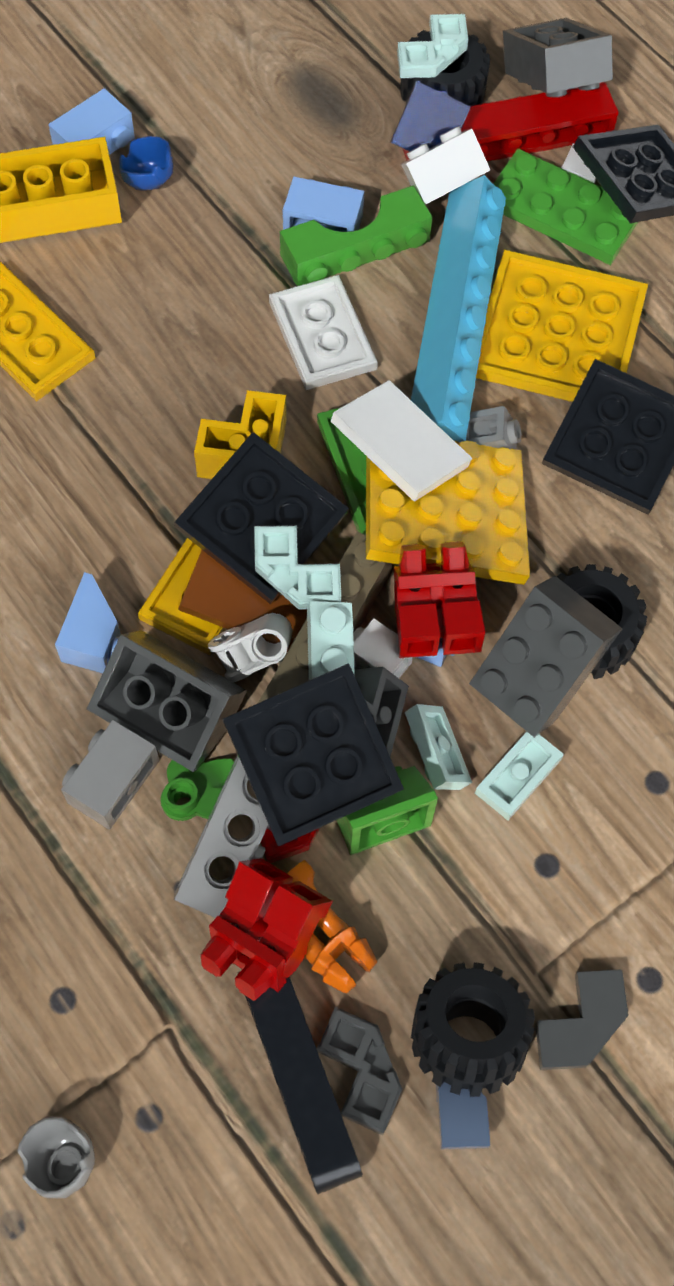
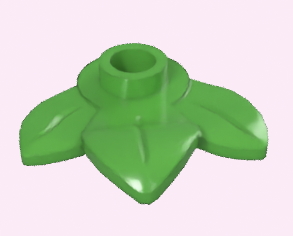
M216 759L204 762L194 772L171 760L167 768L169 783L164 788L160 799L164 813L169 818L177 821L189 820L196 815L208 819L232 768L233 759ZM187 797L190 799L184 805H176L180 798Z

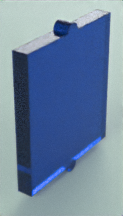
M416 81L390 143L409 152L427 143L430 149L442 143L439 136L457 126L462 129L471 107L448 96L446 90L439 92Z

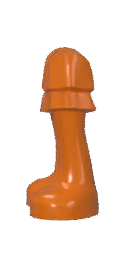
M306 860L301 861L287 873L294 877L292 882L300 881L317 891L313 883L315 871ZM330 907L326 917L321 918L317 924L330 940L324 944L313 933L307 944L305 958L312 965L311 970L323 976L322 981L346 994L357 985L336 959L345 951L354 962L368 973H370L378 961L367 939L360 938L354 926L350 927Z

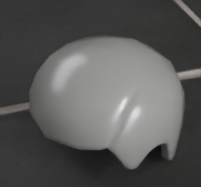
M45 1117L31 1125L20 1141L17 1150L24 1164V1181L31 1189L36 1190L39 1195L49 1199L67 1198L85 1186L95 1163L94 1147L89 1135L64 1117Z

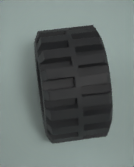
M423 30L417 34V38L412 37L408 42L431 41L430 31ZM474 34L468 35L467 50L436 77L401 78V97L403 101H406L407 108L410 111L416 110V115L422 116L483 104L490 67V56L486 53L487 48L484 43H478L479 38Z
M587 564L584 571L575 566L569 568L567 576L564 573H560L556 577L622 628L619 635L591 672L593 678L598 679L603 678L606 670L610 675L614 674L619 670L621 664L625 666L630 660L647 623V616L643 615L646 610V604L644 599H637L640 590L636 585L629 587L627 585L629 578L621 573L617 577L611 574L612 568L604 566L603 571L596 570V564Z
M474 962L473 968H466L465 963L454 964L453 972L443 968L437 972L435 980L430 978L424 985L423 993L419 994L411 1030V1039H413L412 1051L414 1057H420L419 1067L423 1073L426 1074L432 1071L434 1073L432 1082L439 1087L444 1082L451 1085V1093L460 1095L461 1088L469 1089L470 1097L480 1096L483 1088H486L489 1094H493L500 1090L502 1082L508 1086L515 1079L517 1071L520 1072L524 1064L535 1029L532 1027L535 1020L534 1009L528 1008L530 998L526 991L518 993L519 983L513 977L508 980L502 977L503 971L496 967L493 968L492 972L484 970L483 963ZM464 1016L477 1018L486 1023L493 1030L496 1037L481 1042L467 1040L458 1035L448 1022L454 1018Z

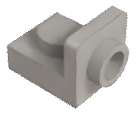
M505 406L470 412L466 435L467 441L495 448L517 449V443H520L522 439L521 427L517 419L513 420Z

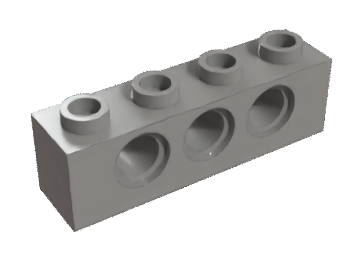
M238 754L174 893V900L214 918L220 915L227 904L228 899L225 896L239 862L263 857L265 847L259 844L266 829L270 830L257 798L250 796L247 791L248 777ZM236 815H247L253 822L251 833L242 839L232 837L228 832L230 820ZM220 856L228 857L234 862L232 875L223 880L215 879L209 873L211 862Z

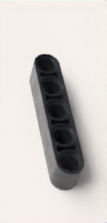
M288 977L286 978L287 982L279 992L269 987L255 1001L247 996L245 997L318 1195L360 1178L363 1174L291 979Z

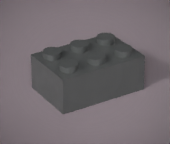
M569 18L503 30L505 73L518 79L519 83L530 85L533 90H540L546 93L547 97L564 96L567 94L568 89L577 87L580 90L597 89L600 87L601 82L613 80L612 35Z
M553 576L533 588L469 684L535 738L555 723L619 635L622 628L563 581Z

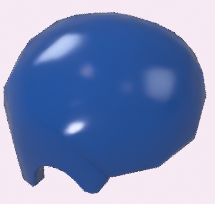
M146 136L131 141L129 154L126 157L122 154L119 156V169L122 180L127 185L141 191L154 190L161 187L173 173V159L169 142L155 136Z

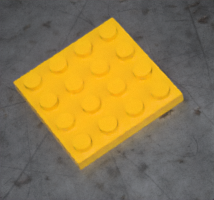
M504 250L488 303L476 378L573 402L595 359L627 373L648 284Z
M467 440L462 442L455 441L472 457L469 466L415 502L366 456L367 560L399 565L401 546L420 544L426 548V564L441 563V544L461 541L466 547L469 563L475 570V577L525 585L530 577L521 450L478 445L476 442Z

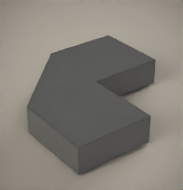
M622 970L577 972L575 974L580 1018L536 1021L535 1029L540 1070L586 1068L629 1016Z
M335 1007L318 1045L317 1052L358 1071L341 1111V1116L384 1135L402 1091V1086L396 1071H394L379 1027Z

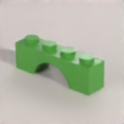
M413 185L381 196L379 214L372 223L360 230L351 232L334 231L323 227L315 220H311L280 231V256L296 286H301L344 271H352L358 266L375 260L386 259L392 254L409 248L420 247L430 241L432 215Z

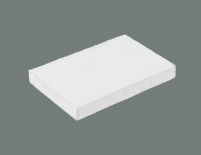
M339 275L269 294L270 306L306 390L377 370L378 362Z
M390 380L334 411L331 422L414 502L466 469L472 460V457Z

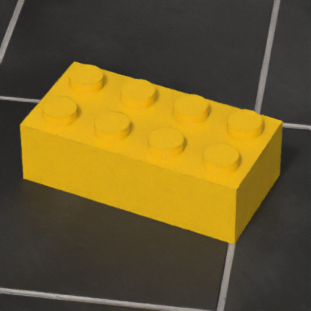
M105 137L0 153V243L122 223L118 194Z

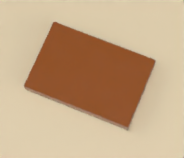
M201 550L178 608L182 612L225 629L240 627L266 614H280L288 619L293 629L288 650L307 619V609L296 608L281 593L272 604H269L203 550ZM266 633L262 635L265 641L276 644L281 642L274 634Z

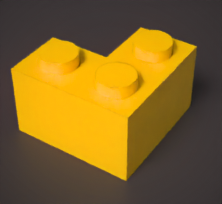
M247 390L241 424L201 419L194 450L197 477L212 479L252 432L281 454L287 422L286 395Z

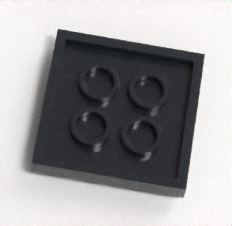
M659 124L578 136L573 145L574 150L629 223L674 215V143Z
M595 359L549 446L542 464L649 515L674 466V395Z
M252 432L176 519L174 527L269 604H272L280 592L255 571L254 526H297L298 564H305L344 518L349 508L257 434Z
M349 663L222 719L278 846L404 790Z

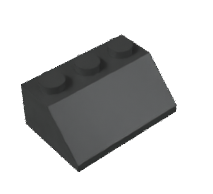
M141 630L120 635L87 706V710L109 723L114 720L155 745L158 752L194 772L227 731L222 719L237 713L247 690Z

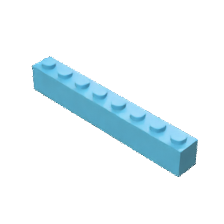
M485 175L449 192L411 401L449 437L458 442L466 441L506 200L501 189L496 187Z

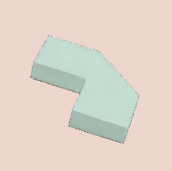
M465 14L430 15L431 41L398 42L397 55L400 78L436 77L463 54L468 47Z
M254 526L255 571L296 608L307 609L310 601L341 602L340 564H298L297 526Z

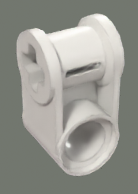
M270 613L240 627H233L220 633L208 643V647L211 652L217 653L225 667V678L236 682L262 668L281 661L287 653L293 629L286 617ZM266 633L274 634L281 642L276 644L265 641L262 635Z

